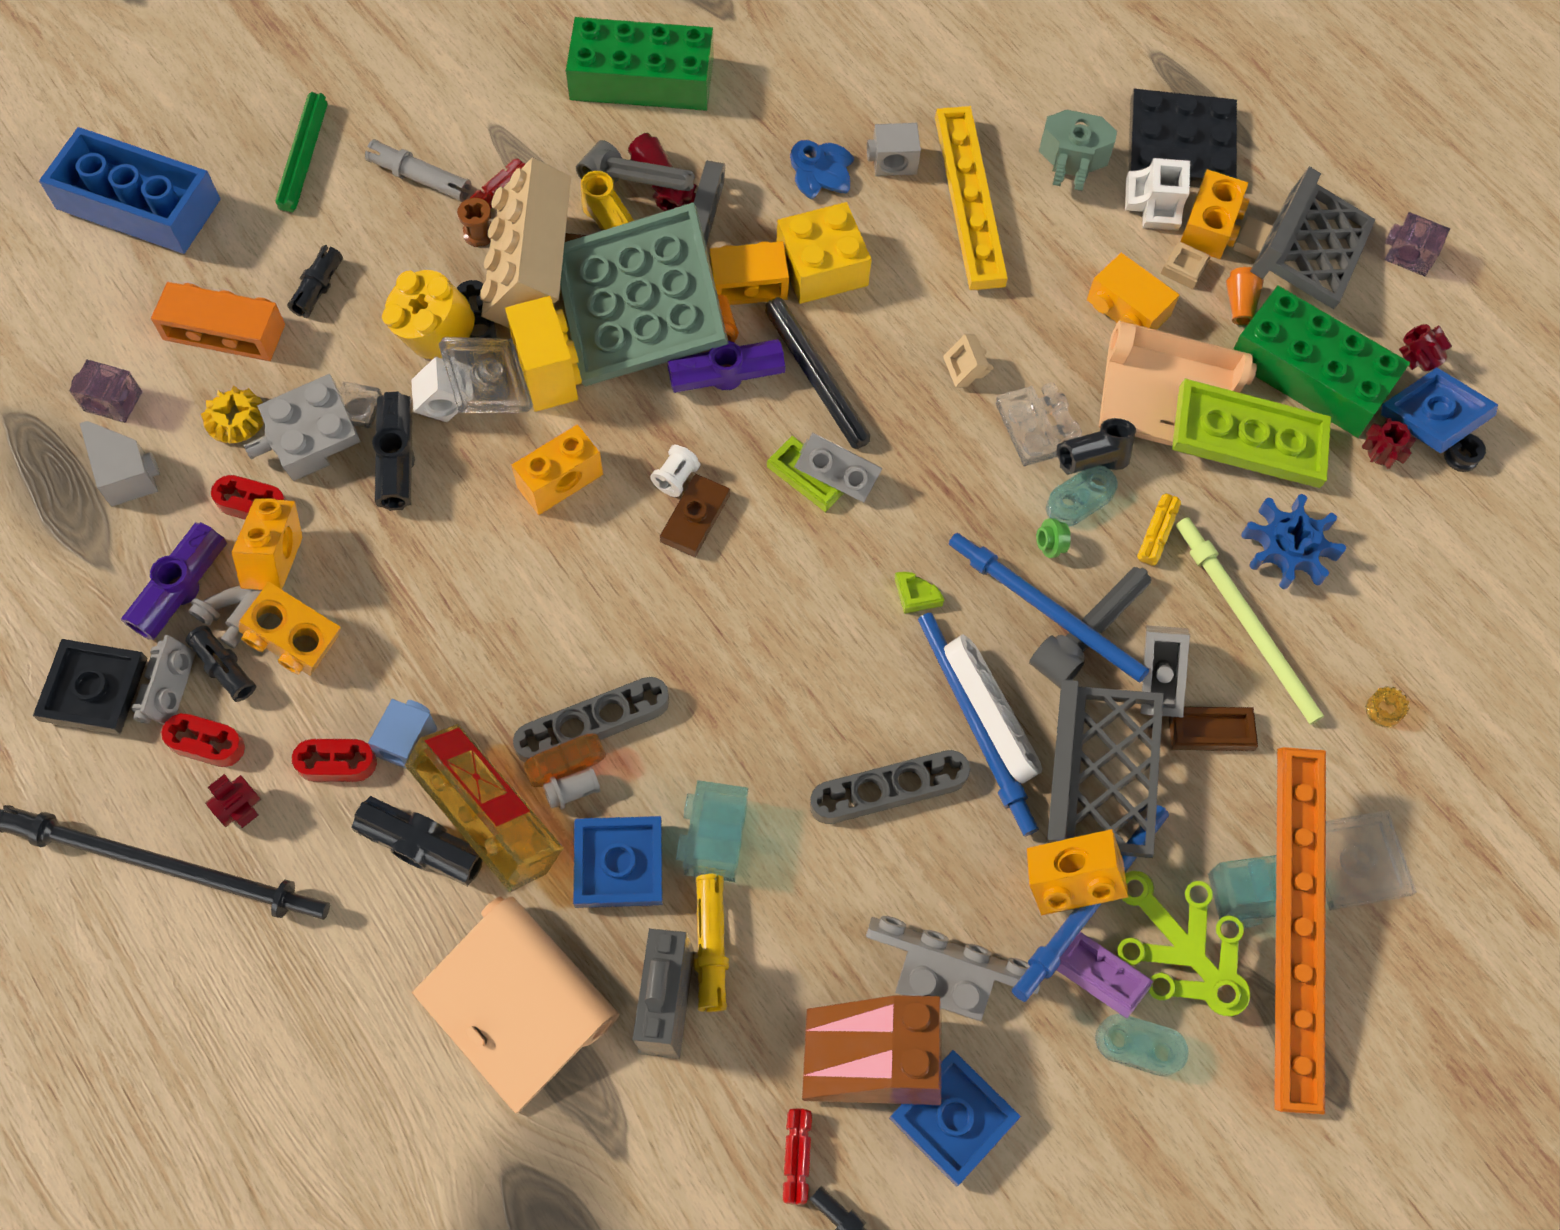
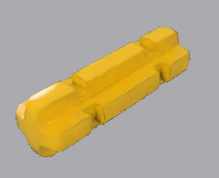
M1167 493L1161 496L1137 555L1140 562L1151 566L1158 563L1174 524L1176 514L1181 506V500L1178 497Z

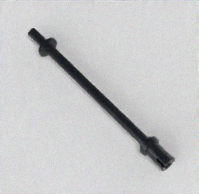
M4 805L3 810L0 809V833H8L28 839L29 843L33 846L41 848L51 842H55L272 905L271 914L276 918H283L288 910L322 920L329 913V902L295 893L294 881L285 879L277 888L64 827L58 824L56 816L52 813L41 812L40 814H35L15 808L12 805Z

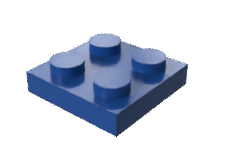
M1437 367L1383 403L1381 415L1386 419L1391 418L1392 421L1407 424L1411 435L1441 454L1496 416L1498 404Z
M661 816L575 819L573 894L575 908L663 905Z
M952 1050L943 1059L941 1065V1105L901 1104L889 1119L958 1187L1021 1116Z

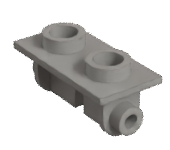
M813 432L809 440L805 441L800 451L801 455L794 468L862 502H865L882 470V467Z
M165 635L163 641H158L157 646L151 648V657L144 675L150 682L149 684H141L136 702L131 708L135 713L133 719L137 722L149 724L151 719L164 725L169 718L177 714L196 652L169 635Z

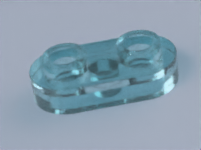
M1103 466L1081 471L1051 492L1046 504L1047 515L1049 518H1056L1059 522H1065L1068 526L1078 524L1113 499L1118 486L1116 476L1111 470ZM1093 480L1101 481L1104 485H1096ZM1070 499L1074 505H1067L1062 500Z
M1121 1014L1111 1015L1098 1026L1095 1034L1097 1048L1106 1059L1157 1076L1175 1074L1185 1066L1188 1060V1046L1180 1033L1171 1028L1129 1016L1127 1019ZM1112 1032L1120 1033L1125 1041L1123 1047H1116L1111 1042ZM1156 1046H1162L1167 1050V1061H1161L1156 1057Z

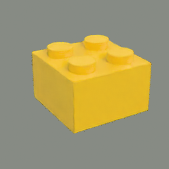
M847 202L777 219V242L783 241L789 279L799 304L869 285L872 259Z
M550 296L505 307L514 350L534 412L577 401L576 385L582 384V379L577 365L579 360L573 340L569 341L566 333L568 332V327L563 310L554 309Z

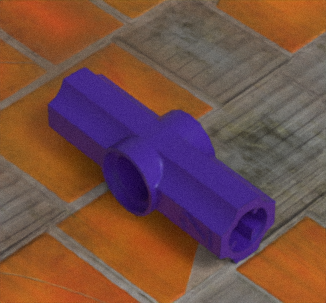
M779 339L738 346L736 343L728 341L729 344L711 348L708 352L670 360L667 362L672 390L676 393L715 386L721 390H732L737 388L743 380L785 373L784 352L781 342H779ZM722 365H731L730 367H722Z
M195 522L169 556L161 557L153 563L150 569V582L122 616L121 621L137 634L148 640H154L179 606L185 605L196 598L200 585L198 581L226 546L227 541L208 525L202 522ZM180 577L177 582L169 584L173 579Z

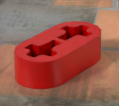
M227 475L219 478L212 485L211 497L221 512L244 520L255 498L286 500L279 488L236 475ZM235 490L241 496H231L228 501L224 497L225 494H233Z
M180 713L169 718L162 727V740L174 753L218 767H228L237 763L244 755V740L234 728L191 714ZM188 728L198 738L195 740L183 737L179 741L175 735L178 731L185 732ZM227 739L232 746L230 749H222L219 753L209 742L224 743Z
M308 739L299 743L291 756L292 764L299 775L305 780L313 782L364 781L374 773L377 766V758L371 747L359 739ZM313 752H317L324 760H330L317 761L314 764V768L311 769L304 762V760L312 758ZM356 752H360L362 757L366 759L365 761L358 762L356 769H352L346 761H339L354 759Z

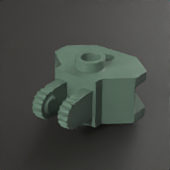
M1068 109L1047 116L1039 152L1053 165L1052 171L1055 174L1052 185L1061 186L1065 174L1075 176L1074 189L1082 191L1088 173L1108 166L1117 130L1101 116Z

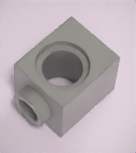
M917 123L875 124L873 139L867 140L868 162L874 161L875 176L917 175L921 153Z

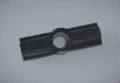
M398 391L385 392L383 396L377 398L376 434L372 440L376 453L375 504L377 507H382L389 511L403 510L406 506L411 505L412 467L415 463V456L412 450L413 403L410 396L403 395ZM397 448L399 449L398 451H396V452H394V453H388L389 451H391V450H393V449H397Z
M372 796L361 803L354 815V821L351 826L352 830L360 836L362 835L372 842L391 849L390 852L402 861L422 870L428 867L467 887L477 877L486 855L484 850L478 846L447 833V830L434 820L416 812L410 815Z

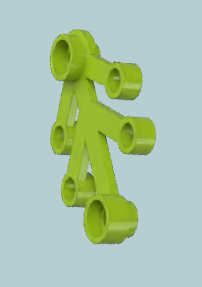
M1129 871L1125 873L1127 885L1131 880H1139L1143 884L1144 890L1139 897H1133L1128 893V897L1122 900L1129 905L1140 906L1173 946L1142 943L1139 939L1130 937L1124 939L1119 944V958L1129 965L1147 961L1192 966L1204 981L1174 980L1171 975L1159 972L1150 978L1153 980L1149 990L1151 996L1157 1000H1167L1171 996L1205 1000L1211 1010L1222 1016H1235L1241 1013L1247 1007L1250 1000L1248 983L1237 973L1239 940L1244 933V926L1241 920L1235 916L1228 915L1222 917L1217 922L1216 933L1222 940L1218 970L1205 955L1208 905L1213 899L1212 888L1203 881H1194L1187 886L1185 897L1190 904L1187 934L1153 895L1155 887L1149 875L1142 871ZM1200 885L1206 888L1208 897L1205 902L1197 903L1192 900L1190 893L1193 887ZM1227 920L1234 921L1239 927V933L1234 938H1228L1221 932V926ZM1132 942L1138 945L1140 955L1137 959L1131 960L1125 956L1124 946L1127 943ZM1157 978L1168 980L1170 983L1169 993L1165 995L1158 994L1154 990V981ZM1222 985L1232 986L1236 992L1235 999L1231 1002L1222 1001L1218 996L1219 987Z

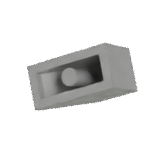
M89 421L80 423L97 489L111 507L158 492L154 476L160 475V472L151 452L145 454L137 441Z
M1146 625L1143 665L1149 669V672L1142 681V692L1164 693L1162 716L1183 717L1190 641L1188 628ZM1141 704L1140 714L1153 715L1154 705Z

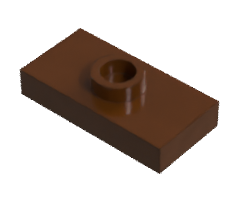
M695 473L661 532L660 542L696 558L730 496V488Z

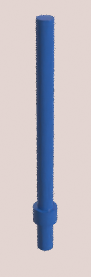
M955 533L951 537L949 546L969 559L970 566L983 575H991L1137 682H1142L1149 672L1147 667L997 561L998 556L985 546L979 548L960 533Z
M926 613L920 616L918 622L1000 787L997 793L1004 807L1010 808L1024 837L1036 833L1039 828L1025 802L1028 796L1022 784L1015 781L1005 766L949 663L944 651L947 642L933 614Z
M1157 805L1155 834L1169 817L1168 811L1160 805ZM1139 826L1126 844L1145 845L1146 831ZM1122 856L1125 873L1137 857ZM1102 903L1075 908L1045 947L1040 946L1028 961L1030 967L1012 989V993L1016 998L1026 1002L1044 978L1050 979L1061 965L1060 957Z

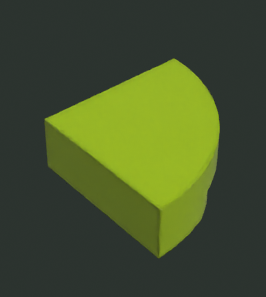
M912 572L895 573L894 579L904 614L943 606L944 598L938 587L934 584L931 585Z

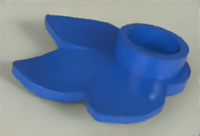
M801 140L793 146L790 152V160L793 169L796 171L795 183L806 197L811 200L814 199L820 192L821 187L839 193L847 194L849 192L850 175L846 167L853 163L854 157L846 148L835 143L818 145L810 140Z

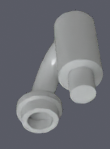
M236 586L215 594L204 601L194 598L191 602L193 606L189 609V613L202 623L210 625L213 620L217 621L220 618L217 610L231 604L240 603L225 622L229 628L221 637L222 642L231 648H235L243 636L239 632V621L262 590L241 589L240 586ZM269 613L263 614L258 618L257 622L259 625L262 624Z

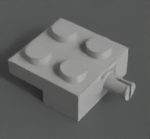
M327 374L257 405L265 423V436L244 444V447L251 460L273 450L278 455L284 470L295 481L329 466L326 457L361 441L334 379L330 374Z

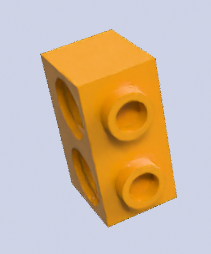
M1207 169L1180 242L1211 257L1220 259L1226 245L1233 247L1241 226L1235 225L1236 219L1242 220L1247 210L1250 199L1245 198L1244 195L1248 182Z
M269 581L239 621V632L243 634L241 639L247 645L260 652H263L266 648L279 656L278 663L290 672L299 675L303 671L309 676L312 675L339 637L341 629L339 625ZM272 613L280 618L281 624L274 629H265L258 624L257 620L263 614ZM300 636H310L316 641L317 647L310 652H301L296 649L293 642Z

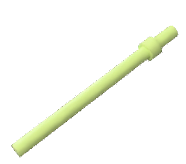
M1189 517L1179 521L1176 527L1192 549L1189 554L1198 567H1204L1308 723L1311 725L1323 718V713L1217 559L1219 553L1211 541L1204 540Z

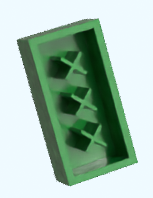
M575 17L565 70L569 100L707 111L714 59L713 27Z
M1277 285L1240 334L1233 350L1252 355V362L1257 365L1255 377L1313 412L1330 416L1333 424L1357 438L1362 434L1410 364L1409 361Z

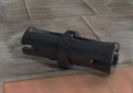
M323 245L313 264H311L309 269H305L300 276V280H302L300 286L287 304L289 310L297 316L301 317L302 315L304 318H309L322 293L326 294L331 286L329 281L343 260L342 254L337 249L330 246L328 250V246Z
M202 625L193 629L185 641L205 664L204 671L208 676L216 678L235 702L243 701L252 695L257 686L238 665L237 655L231 649H225L212 634L208 626ZM214 654H216L219 657V659L223 662V664L228 668V673H226L222 669V667L217 663V661L213 658Z

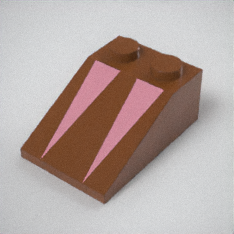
M892 995L807 1009L802 1089L803 1101L941 1105L942 1011L940 996Z

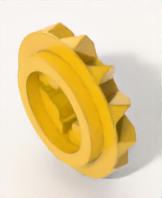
M233 385L231 391L222 392L218 390L217 397L213 400H206L205 412L201 413L204 428L212 438L223 443L245 441L253 437L264 424L257 406L263 402L249 388L239 390ZM233 405H236L239 412L235 413L231 424L226 414L231 412Z

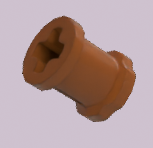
M480 198L466 199L459 205L457 211L458 218L464 225V240L473 247L486 246L491 243V239L488 238V230L491 224L489 220L491 218L489 204Z

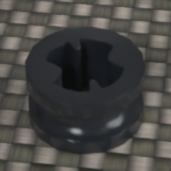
M1469 434L1445 450L1444 459L1452 469L1458 472L1472 471L1484 458L1486 447L1478 436ZM1461 448L1462 452L1465 449L1468 450L1471 456L1469 457L1468 453L1465 456H1463L1459 452V449Z

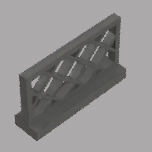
M1309 166L1289 192L1250 272L1263 279L1271 271L1330 308L1335 309L1342 299L1376 219L1318 185L1317 182L1322 173ZM1316 200L1325 204L1328 210H1321ZM1347 219L1353 221L1362 228H1352ZM1307 220H1314L1319 230H1312ZM1328 220H1335L1339 229H1332ZM1338 239H1345L1350 248L1343 249ZM1305 240L1310 250H1302L1298 241ZM1318 240H1325L1330 249H1322ZM1329 259H1336L1341 269H1334ZM1308 260H1316L1321 270H1313ZM1295 261L1300 271L1293 269L1284 262ZM1319 280H1327L1333 292L1323 287Z
M1061 680L1047 843L1074 838L1076 825L1090 814L1104 830H1113L1122 856L1153 859L1164 693L1078 687V681ZM1086 700L1104 701L1113 712L1096 724L1085 712ZM1116 702H1122L1123 704L1119 706ZM1135 704L1154 705L1153 718L1141 727L1125 713ZM1119 717L1133 733L1116 745L1102 729ZM1085 722L1091 729L1083 734ZM1151 728L1152 740L1145 734ZM1097 735L1110 751L1093 763L1082 751V745ZM1139 738L1151 750V757L1136 767L1122 751ZM1117 756L1130 770V773L1113 785L1099 769ZM1082 761L1087 769L1080 774ZM1150 767V775L1148 780V778L1143 774V772ZM1094 774L1107 791L1090 804L1079 792V784ZM1137 778L1148 790V798L1134 808L1119 791ZM1114 796L1128 813L1110 826L1096 809ZM1079 801V803L1084 807V809L1077 814V805ZM1146 808L1147 821L1140 815V813ZM1134 818L1146 831L1145 845L1126 844L1116 832Z

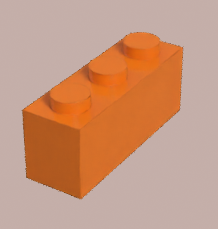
M172 282L166 283L150 318L161 338L165 341L270 362L286 325L276 303L262 297L248 298L238 296L226 290L218 292L203 289L191 283L178 284Z

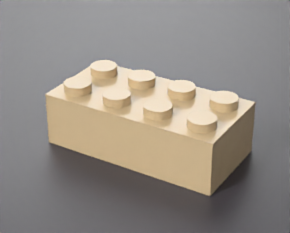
M533 157L522 169L517 168L514 171L510 181L504 188L499 187L492 199V208L495 211L494 219L488 230V238L491 239L490 250L484 261V268L487 269L486 281L480 292V300L483 301L481 317L508 328L509 324L505 307L547 296L551 297L553 304L559 300L571 176Z

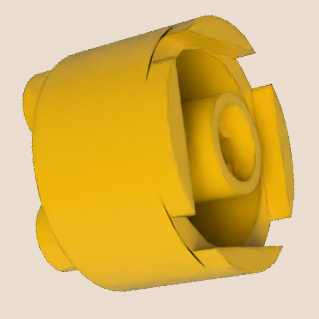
M407 270L402 272L398 276L396 286L390 292L385 309L382 312V320L388 328L418 356L433 360L435 357H446L445 352L454 347L457 349L461 348L469 339L475 322L474 312L471 310L465 296L443 274L433 270L417 272Z

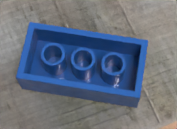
M77 127L39 180L56 210L182 254L186 253L221 200L207 170L81 127Z

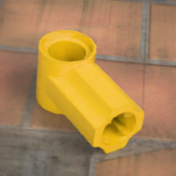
M591 171L583 176L581 180L582 209L588 217L594 219L601 231L634 221L614 191L613 180L607 173Z

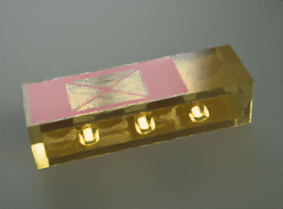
M456 724L419 738L404 766L505 888L512 892L546 875L564 847L460 725Z

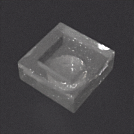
M343 381L339 392L353 425L371 429L377 414V398L383 396L380 389Z

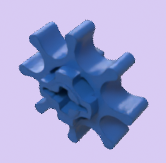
M1304 494L1298 495L1291 506L1292 512L1290 513L1279 510L1272 498H1266L1258 512L1266 518L1268 525L1262 526L1250 521L1241 533L1243 539H1254L1261 543L1264 548L1263 552L1256 553L1249 564L1250 568L1257 570L1264 563L1277 565L1282 571V579L1279 583L1282 589H1287L1295 579L1294 571L1296 570L1308 573L1315 585H1321L1329 575V571L1321 565L1319 557H1327L1333 561H1338L1346 550L1344 544L1329 542L1323 535V531H1327L1337 520V516L1334 513H1329L1321 520L1310 518L1304 510V505L1307 501V496Z

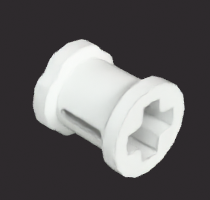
M672 445L668 451V459L660 470H654L650 478L653 484L665 494L679 497L683 491V483L691 472H697L701 463L697 456L687 448Z

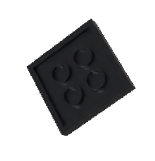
M1134 88L1130 102L1128 173L1129 171L1143 170L1151 165L1154 158L1190 161L1189 186L1200 187L1207 169L1237 179V99Z

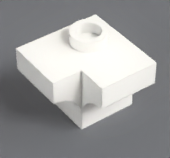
M1154 158L1149 167L1139 171H1129L1126 177L1125 210L1143 212L1142 228L1179 230L1182 224L1184 205L1189 196L1190 161Z

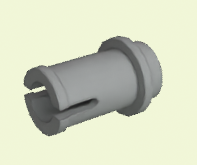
M592 766L557 780L554 776L550 777V782L543 784V789L551 809L558 806L560 809H564L565 803L600 792V786Z

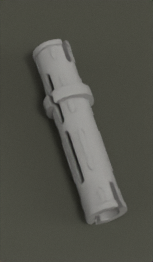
M373 139L368 144V148L380 152V155L366 151V161L391 170L394 176L401 179L408 177L456 198L460 202L465 201L469 196L468 193L456 188V186L471 190L472 184L469 179H464L413 157L412 152L405 149L398 151L380 143L376 139Z

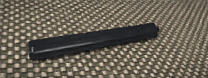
M776 297L773 300H769L765 304V313L847 441L854 449L866 446L870 442L871 437L868 429L782 298Z

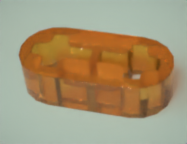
M590 733L532 756L524 763L523 767L531 786L542 787L543 784L550 782V777L554 776L557 780L598 764L606 757V752L599 736L595 733Z

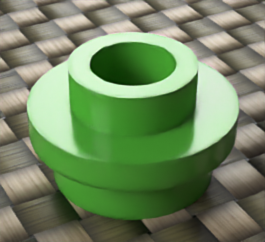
M1056 518L1045 519L1036 534L1038 548L1048 558H1056L1061 553H1066L1071 543L1068 525L1065 522H1059Z

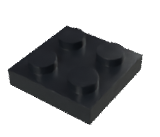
M61 639L33 716L40 722L121 735L148 658L140 651Z

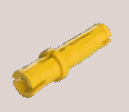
M704 874L696 877L698 959H694V970L698 972V1010L701 1012L706 1011V1008L707 1012H721L727 1009L725 970L729 969V958L725 957L724 877L718 875L715 880V874Z

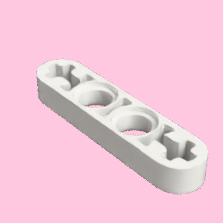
M960 635L944 647L946 657L1010 774L1019 783L1023 784L1042 772L1040 760L978 648L967 636Z

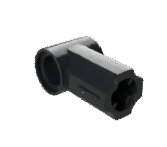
M1107 419L1101 424L1100 431L1058 443L1056 455L1060 462V468L1067 475L1097 466L1110 470L1126 468L1130 464L1136 434L1135 426L1124 419Z

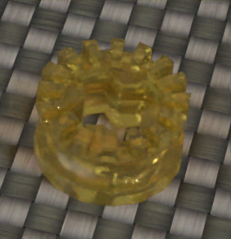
M1385 686L1384 688H1379L1367 700L1365 706L1366 714L1378 726L1388 728L1395 726L1408 714L1407 712L1410 709L1408 707L1409 701L1406 700V694H1401L1402 691L1400 689L1396 690V687L1389 688V686ZM1383 699L1387 705H1394L1395 710L1391 714L1387 710H1382L1381 707H1378Z

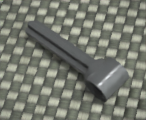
M604 140L598 141L576 165V172L581 180L588 172L603 171L612 178L613 183L623 179L690 191L694 187L693 180L695 175L692 171L622 159L619 151L612 144Z
M1133 567L1081 621L1099 634H1102L1151 584V577L1148 575V571L1143 567ZM1070 632L1066 636L1058 635L1054 637L1051 635L1038 647L1031 657L1029 664L1061 689V680H1073L1085 663L1083 653L1089 646Z

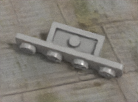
M881 916V919L872 917L866 937L908 951L895 993L904 996H940L942 1009L978 1021L982 1020L994 980L1014 987L1030 967L1028 962L1021 959L1009 958L1008 961L993 957L989 950L975 944H966V947L948 942L947 936L933 930H924L923 933L908 929L903 921L890 916ZM1041 983L1033 992L1034 994H1038Z

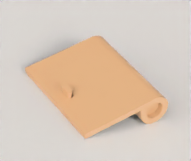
M1118 321L1109 343L1098 428H1101V424L1107 419L1120 418L1131 422L1135 426V437L1172 446L1179 386L1185 378L1240 393L1245 385L1252 383L1257 365L1252 362V355L1249 353Z
M500 896L483 909L481 915L484 918L416 987L412 994L507 1105L517 1114L582 1047L588 1046L599 1039L616 1022L620 1014L515 897L511 896L503 899ZM475 1027H477L481 1031V1033L486 1037L487 1041Z

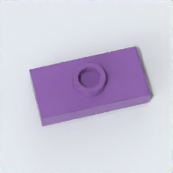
M1079 932L1060 957L1061 965L1057 969L1058 972L1127 1019L1150 990L1153 983L1152 979L1082 932Z

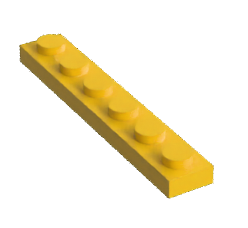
M971 106L937 108L935 121L969 290L1006 287L1008 277Z

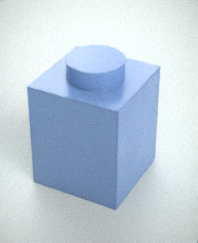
M391 699L368 744L376 757L415 772L428 747L424 740L434 736L437 726L430 714V710L426 706L413 700H407L405 704Z

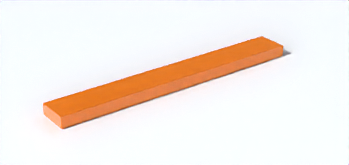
M1282 747L1277 749L1274 1110L1325 1114L1326 750Z

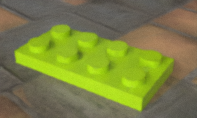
M1185 378L1179 386L1172 450L1321 488L1327 481L1331 417Z

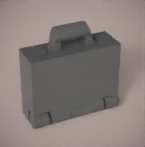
M649 928L632 1039L638 1047L639 1054L651 1056L658 1054L657 1056L680 1059L695 952L687 932Z

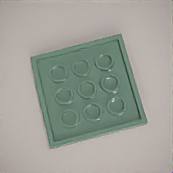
M694 202L564 243L560 286L571 339L575 345L579 360L577 365L584 386L729 344L700 218Z

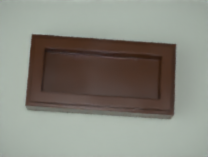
M1184 706L1183 717L1169 716L1172 750L1255 751L1258 747L1254 707Z

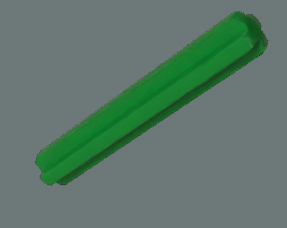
M310 92L307 95L275 199V203L278 205L277 208L282 212L288 211L292 213L297 208L328 102L325 100L326 96L322 93Z

